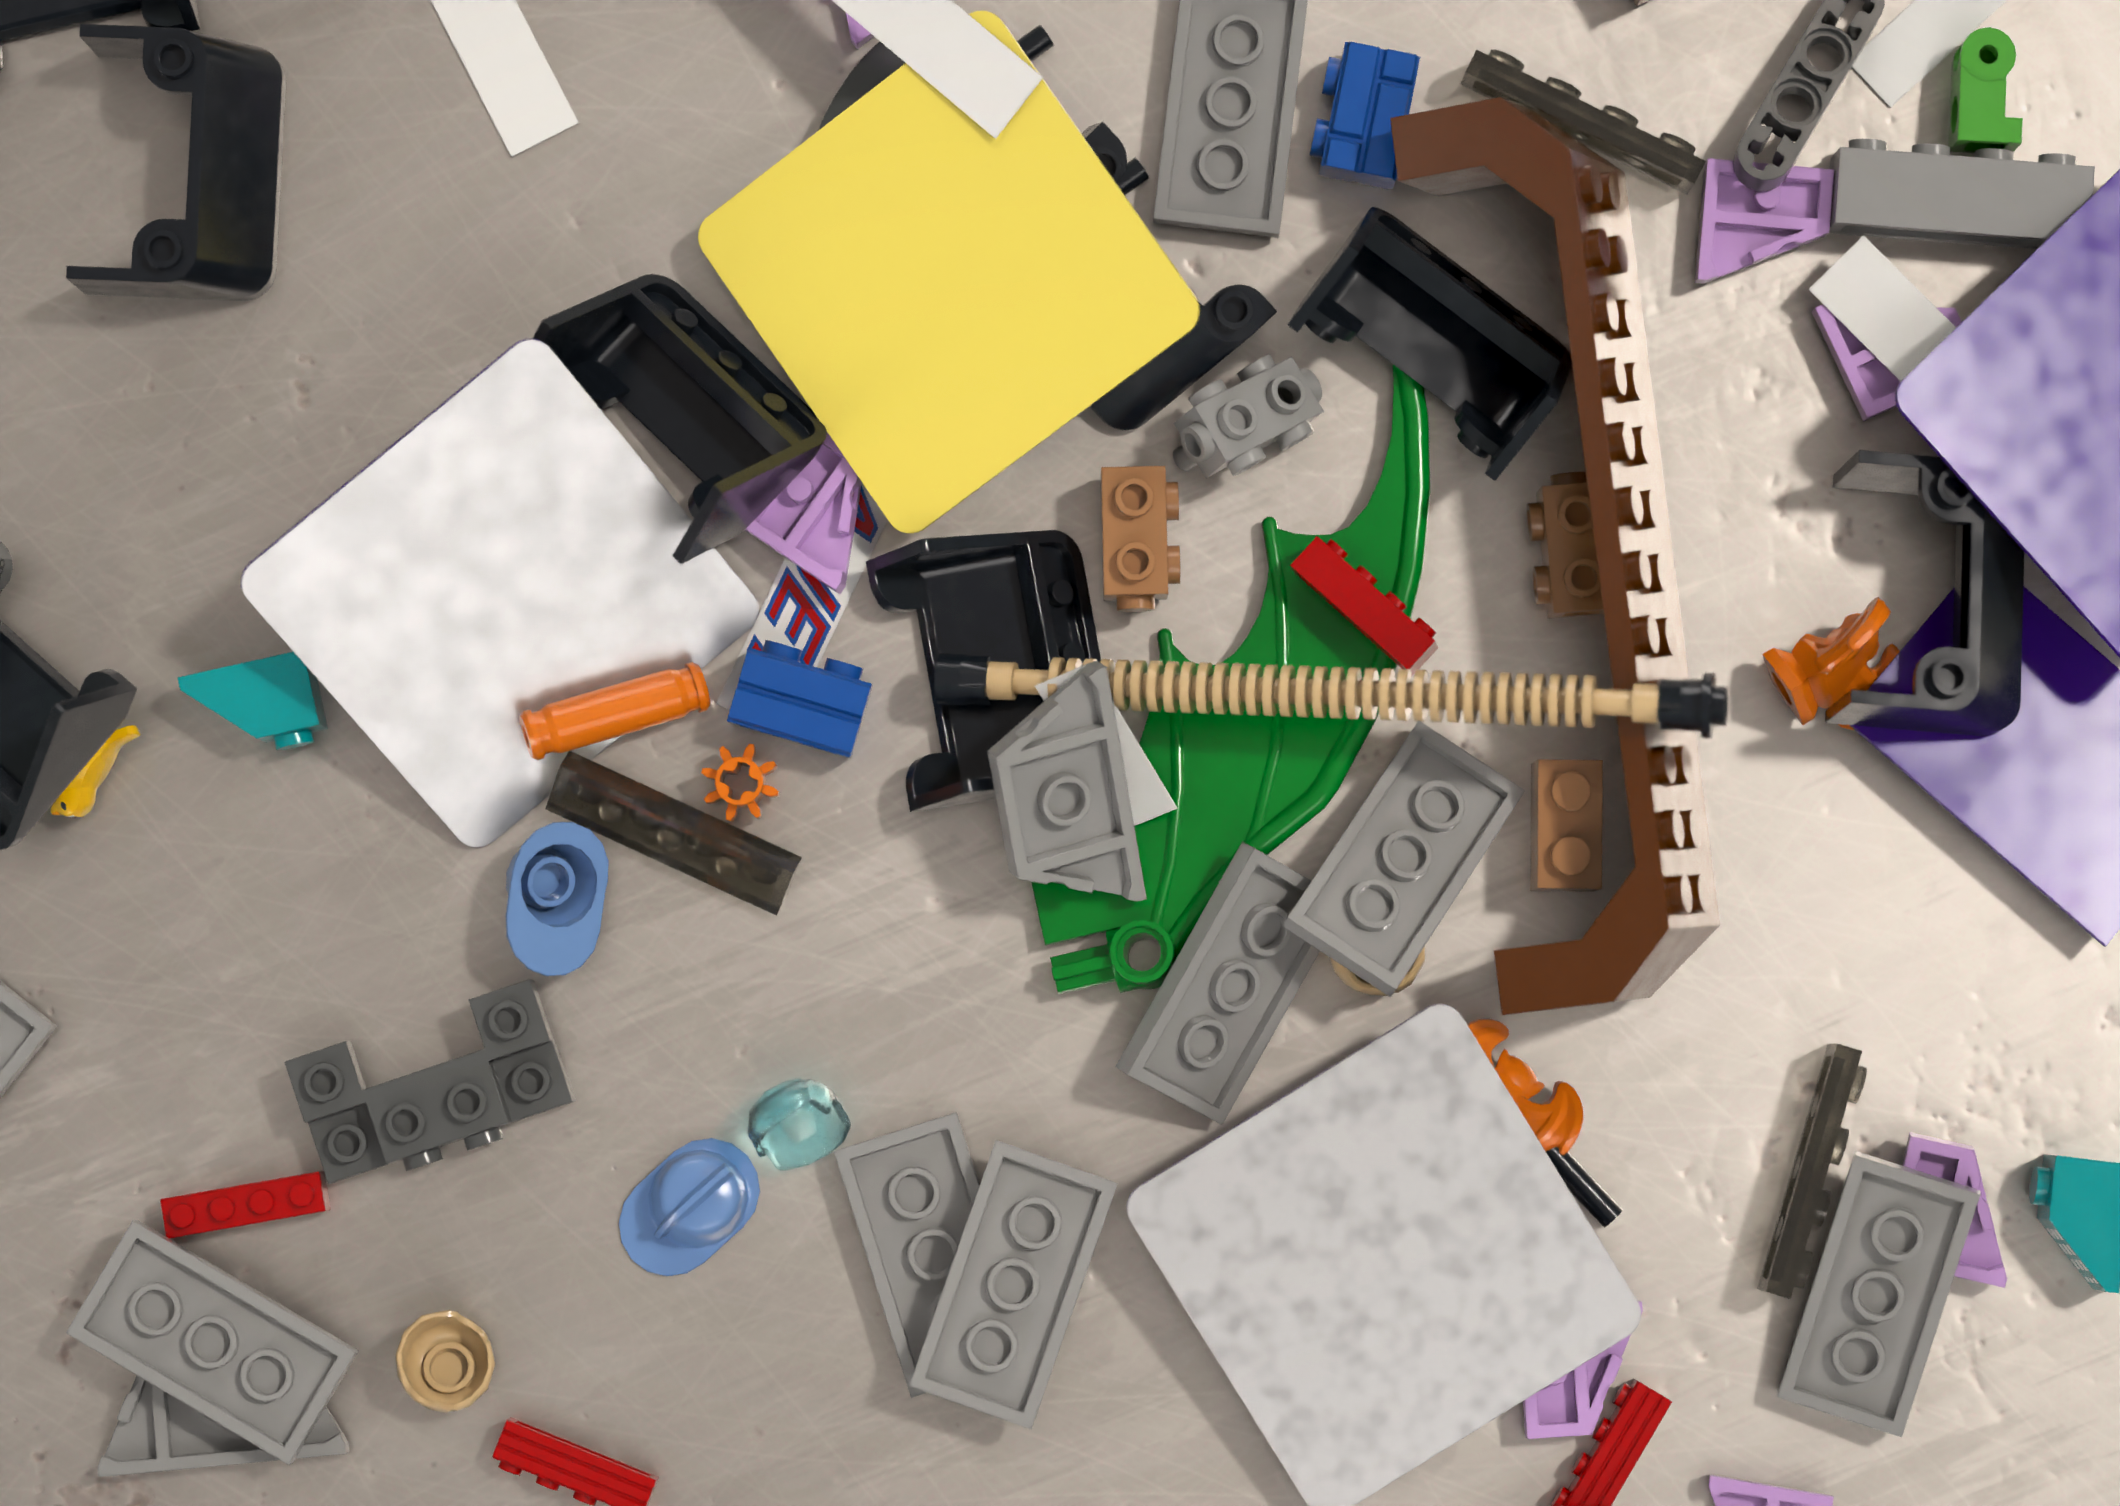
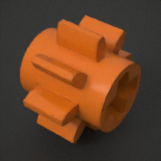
M748 744L743 757L734 758L724 746L720 747V756L724 763L721 764L718 770L702 768L701 771L708 779L715 780L716 790L708 793L704 798L707 804H715L722 799L728 803L726 810L727 821H734L739 808H749L751 814L759 820L762 818V811L757 803L764 795L771 798H776L780 795V792L774 787L766 785L765 776L776 770V763L774 761L766 762L758 767L753 762L756 755L754 744ZM742 766L750 767L749 776L758 782V786L755 792L744 791L740 800L732 799L733 790L724 783V779L727 773L738 775Z

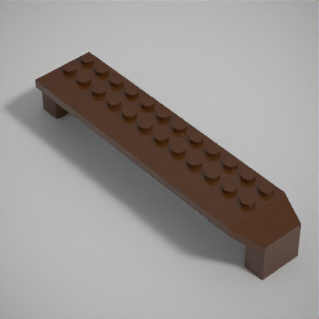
M1502 97L1390 118L1398 182L1437 196L1508 183L1554 218L1613 689L1633 690L1634 684H1659L1660 679H1689L1625 172L1540 114ZM1617 716L1636 867L1581 940L1494 950L1502 1015L1650 998L1721 925L1696 731L1660 729V724L1633 723L1632 716Z

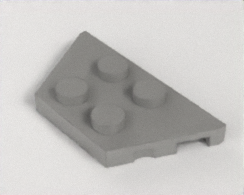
M1094 661L1084 666L987 751L1009 872L1018 879L1043 884L1055 882L1064 884L1069 889L1090 893L1093 890L1118 894L1127 900L1138 902L1147 899L1109 677L1107 667L1098 661Z
M136 1375L130 1393L126 1395L117 1419L119 1421L107 1451L101 1457L97 1469L98 1477L276 1461L280 1459ZM327 1406L295 1459L347 1454L350 1452L349 1442Z

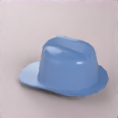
M553 822L535 830L521 845L520 850L512 857L506 872V890L508 893L506 909L507 939L514 955L525 967L544 976L566 975L581 967L594 952L601 928L605 891L608 883L609 861L602 842L590 829L573 822Z
M713 1138L691 1141L674 1151L634 1188L623 1204L619 1219L621 1243L631 1260L647 1272L663 1276L685 1274L705 1263L744 1227L756 1210L760 1188L757 1171L749 1157L732 1143Z

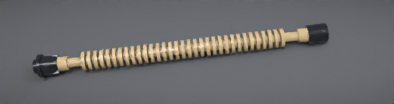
M940 653L936 661L934 674L935 697L937 703L941 705H991L993 700H1016L1018 694L1040 695L1035 685L1083 665L1080 658H1069L1066 664L1064 658L1053 657L1049 670L1019 669L1016 662L990 661V656ZM1086 658L1083 665L1097 661V659ZM1102 659L1100 663L1107 667L1114 706L1119 711H1127L1131 704L1132 711L1144 712L1147 704L1150 712H1160L1162 706H1164L1165 712L1176 713L1180 704L1182 713H1193L1196 706L1198 713L1209 714L1213 704L1215 714H1226L1229 706L1232 715H1242L1246 704L1248 715L1259 716L1262 707L1265 716H1276L1279 704V712L1282 717H1292L1295 707L1297 717H1309L1312 706L1315 718H1325L1329 705L1331 718L1342 719L1344 708H1346L1348 719H1358L1362 706L1365 720H1375L1379 707L1381 720H1392L1394 708H1396L1397 720L1408 721L1412 708L1414 721L1425 722L1429 709L1431 722H1442L1444 710L1446 709L1447 721L1449 723H1459L1461 710H1463L1465 723H1476L1478 711H1480L1481 723L1492 724L1495 711H1497L1498 724L1509 725L1512 712H1514L1515 725H1526L1528 712H1530L1533 726H1543L1545 713H1548L1549 726L1560 727L1562 714H1565L1566 727H1577L1579 714H1582V724L1586 728H1594L1596 715L1632 716L1633 723L1660 724V729L1701 732V738L1709 739L1713 738L1714 726H1726L1728 714V687L1716 686L1714 673H1704L1703 679H1660L1659 684H1634L1633 690L1597 689L1596 676L1585 675L1583 688H1580L1578 675H1568L1566 688H1563L1561 674H1551L1549 687H1546L1545 674H1534L1531 687L1529 686V676L1527 673H1517L1515 686H1513L1511 673L1500 672L1498 685H1496L1494 672H1483L1481 685H1479L1478 672L1473 671L1466 672L1464 684H1462L1460 671H1450L1446 684L1443 670H1433L1429 683L1427 670H1416L1414 681L1412 682L1411 670L1399 669L1396 682L1394 669L1385 668L1382 669L1380 681L1376 668H1366L1362 681L1361 669L1356 667H1349L1347 678H1345L1343 667H1332L1329 680L1326 666H1316L1312 678L1310 666H1299L1296 676L1293 665H1283L1279 677L1278 666L1268 664L1265 666L1264 673L1260 664H1250L1246 675L1245 665L1233 663L1231 671L1227 663H1216L1213 673L1212 663L1200 662L1198 670L1195 662H1183L1180 670V665L1177 661H1167L1165 669L1162 661H1151L1148 667L1145 660H1134L1132 668L1129 660L1118 659L1116 666L1112 659ZM1048 684L1049 698L1057 691V684Z

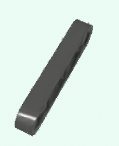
M1824 0L1739 142L1733 158V169L1738 180L1743 185L1756 191H1770L1779 187L1787 178L1876 28L1885 6V0H1863L1865 2L1862 11L1856 13L1846 33L1836 27L1843 14L1846 3H1849L1851 0ZM1825 43L1831 45L1838 51L1841 57V65L1832 71L1816 69L1807 58V50L1815 44ZM1786 94L1802 96L1811 107V115L1808 119L1801 122L1786 120L1780 115L1776 101ZM1773 132L1777 137L1782 138L1774 153L1773 164L1769 163L1765 166L1764 170L1757 169L1753 166L1754 154L1762 152Z

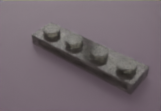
M1476 49L1460 85L1489 99L1502 97L1534 111L1582 144L1686 195L1694 186L1706 161L1694 156L1696 148L1686 140L1669 133H1662L1660 138H1657L1637 128L1639 120L1618 107L1605 105L1603 110H1600L1579 100L1582 95L1581 91L1565 81L1548 77L1544 83L1522 72L1525 65L1517 58L1495 49H1491L1488 55Z
M572 751L567 753L559 767L545 808L554 814L776 916L787 897L802 857Z
M1838 1043L1827 1045L1758 1283V1290L1791 1299L1794 1287L1803 1289L1807 1282L1813 1262V1252L1805 1250L1812 1225L1822 1226L1831 1199V1190L1823 1188L1830 1163L1837 1166L1840 1164L1848 1141L1849 1129L1841 1127L1847 1102L1854 1104L1858 1102L1866 1079L1867 1067L1858 1065L1862 1054L1861 1050Z

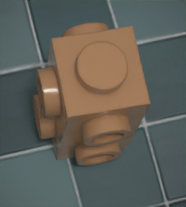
M1166 466L1101 467L1103 601H1117V611L1121 612L1155 610V600H1167L1168 584H1180L1179 545L1167 546V520H1179L1178 482H1166Z
M1567 472L1551 475V485L1542 486L1536 492L1537 503H1527L1530 541H1540L1543 565L1533 567V590L1536 605L1546 604L1548 619L1604 614L1586 472Z

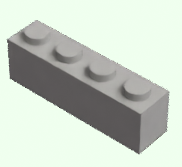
M1852 139L1849 141V147H1840L1831 157L1830 169L1834 170L1829 233L2037 249L2093 195L2095 166L2077 165V157L2069 154H2041L2038 156V162L2013 160L2014 152L2005 149H1978L1975 151V157L1950 155V147L1941 144H1915L1912 146V152L1887 150V142L1882 140Z

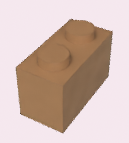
M1538 759L1531 764L1530 891L1594 892L1602 889L1603 760Z

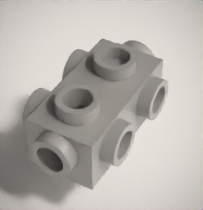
M1269 354L1249 364L1237 373L1241 383L1227 389L1223 381L1219 379L1200 389L1188 398L1193 408L1174 423L1180 433L1182 443L1181 446L1173 451L1174 462L1183 471H1189L1198 465L1205 478L1227 467L1232 475L1236 476L1266 458L1262 450L1263 448L1277 442L1281 451H1284L1306 439L1315 432L1310 422L1324 412L1319 404L1322 398V389L1315 374L1307 368L1299 369L1293 357L1275 364Z

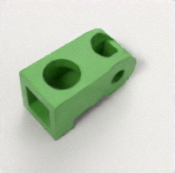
M1991 27L1977 29L1969 34L1954 54L1951 68L1948 139L1950 152L1975 153L1978 149L1986 148L2005 149L2014 152L2022 143L2023 118L2005 117L2006 76L2015 64V45L2011 38L1999 29Z

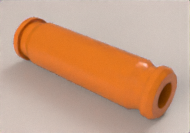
M690 662L685 664V668L679 670L666 669L549 703L535 712H532L530 709L525 710L519 716L525 744L531 758L541 760L545 758V754L551 752L561 754L684 718L691 711L698 710L699 713L707 711L710 706V697L700 666Z

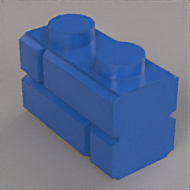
M1345 42L1341 59L1329 57L1322 94L1334 96L1329 120L1317 118L1309 155L1321 158L1318 175L1347 182H1358L1359 184L1383 189H1393L1397 178L1390 118L1408 115L1410 112L1420 61L1419 56L1391 49L1384 50L1376 46L1355 42Z
M765 640L762 651L749 647L727 722L851 759L873 686L871 683L861 681L863 668L830 658L826 659L824 669L800 663L802 650L770 640Z

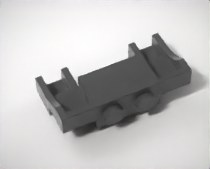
M528 979L469 999L485 1049L369 1088L365 1086L351 1041H344L285 1061L304 1123L309 1124L328 1184L403 1160L406 1171L442 1160L443 1157L439 1147L464 1139L467 1151L504 1139L501 1126L575 1102L567 1072L552 1036L534 980Z

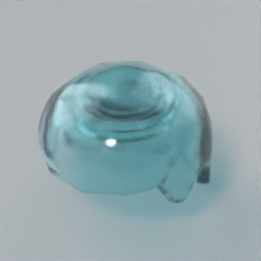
M798 1078L781 1082L766 1090L749 1111L748 1137L752 1141L758 1156H767L778 1170L786 1171L807 1166L830 1155L845 1141L851 1128L849 1117L830 1087L812 1079L804 1080Z

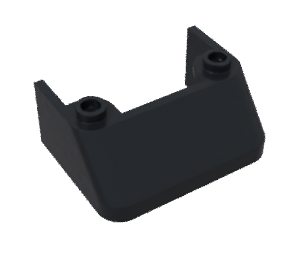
M80 24L79 37L98 57L143 59L144 71L157 88L172 94H192L185 220L158 219L142 227L133 242L131 268L67 266L66 279L84 294L234 301H249L264 295L275 280L277 267L286 76L281 64L272 53L261 47L182 28Z
M1371 207L1301 301L1288 323V326L1297 333L1306 324L1314 334L1329 343H1334L1337 339L1351 342L1355 336L1455 410L1457 413L1454 420L1460 429L1457 434L1459 441L1468 450L1481 458H1488L1489 455L1492 456L1485 474L1494 481L1497 480L1558 403L1572 366L1571 353L1559 340L1402 221L1377 207Z
M657 274L643 275L545 318L541 321L532 338L540 340L549 346L600 409L620 402L702 481L694 488L688 499V508L694 519L672 555L680 564L741 534L814 459L826 439L825 425L818 420L812 409L680 284L665 276Z
M1859 450L1833 475L1834 488L1918 495L1923 509L1929 516L1939 522L1956 525L1953 647L1936 648L1918 661L1913 671L1912 695L1851 690L1825 710V723L1974 736L1994 735L2009 726L2015 720L2020 710L2024 551L1940 457Z

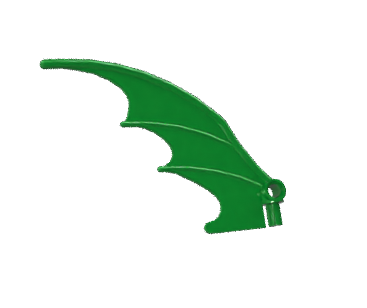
M1394 364L1392 435L1382 475L1367 507L1349 527L1327 535L1291 533L1278 529L1275 518H1264L1262 521V531L1268 562L1267 587L1261 611L1247 638L1233 655L1221 662L1227 663L1230 671L1233 663L1244 664L1246 675L1250 664H1260L1263 673L1266 664L1277 665L1280 677L1283 665H1293L1297 676L1299 666H1310L1313 678L1316 666H1326L1330 680L1332 667H1343L1345 678H1347L1349 667H1356L1361 669L1362 681L1366 668H1376L1379 681L1383 668L1394 669L1395 672L1397 664L1299 578L1290 566L1316 536L1325 543L1332 539L1348 554L1344 560L1354 569L1359 565L1363 566L1377 579L1373 586L1384 596L1389 591L1396 595L1407 606L1403 612L1410 619L1412 618L1423 572L1431 493L1429 423L1424 387ZM1167 628L1160 629L1157 633L1159 661L1163 662L1164 669L1167 661H1177L1181 670L1183 662L1191 661L1174 646L1172 632ZM1180 704L1176 713L1165 712L1164 706H1162L1160 712L1149 711L1139 745L1178 809L1134 826L1147 899L1137 902L1127 900L1118 894L1093 890L1090 893L1069 889L1060 883L1050 882L1043 884L1031 881L1046 946L1106 932L1107 944L1050 957L1052 974L1056 982L1058 994L1116 981L1120 993L1136 989H1156L1161 987L1241 843L1244 842L1268 855L1325 809L1340 788L1378 717L1379 707L1375 720L1364 719L1362 706L1358 719H1348L1346 708H1344L1342 719L1331 718L1329 705L1325 718H1315L1312 706L1309 717H1297L1296 707L1292 717H1282L1279 712V704L1276 716H1265L1262 707L1259 716L1248 715L1246 704L1242 715H1232L1229 706L1226 714H1215L1213 704L1209 714L1198 713L1196 706L1193 713H1182ZM1142 939H1153L1158 941L1161 947L1159 962L1147 971H1138L1131 968L1129 963L1131 947Z

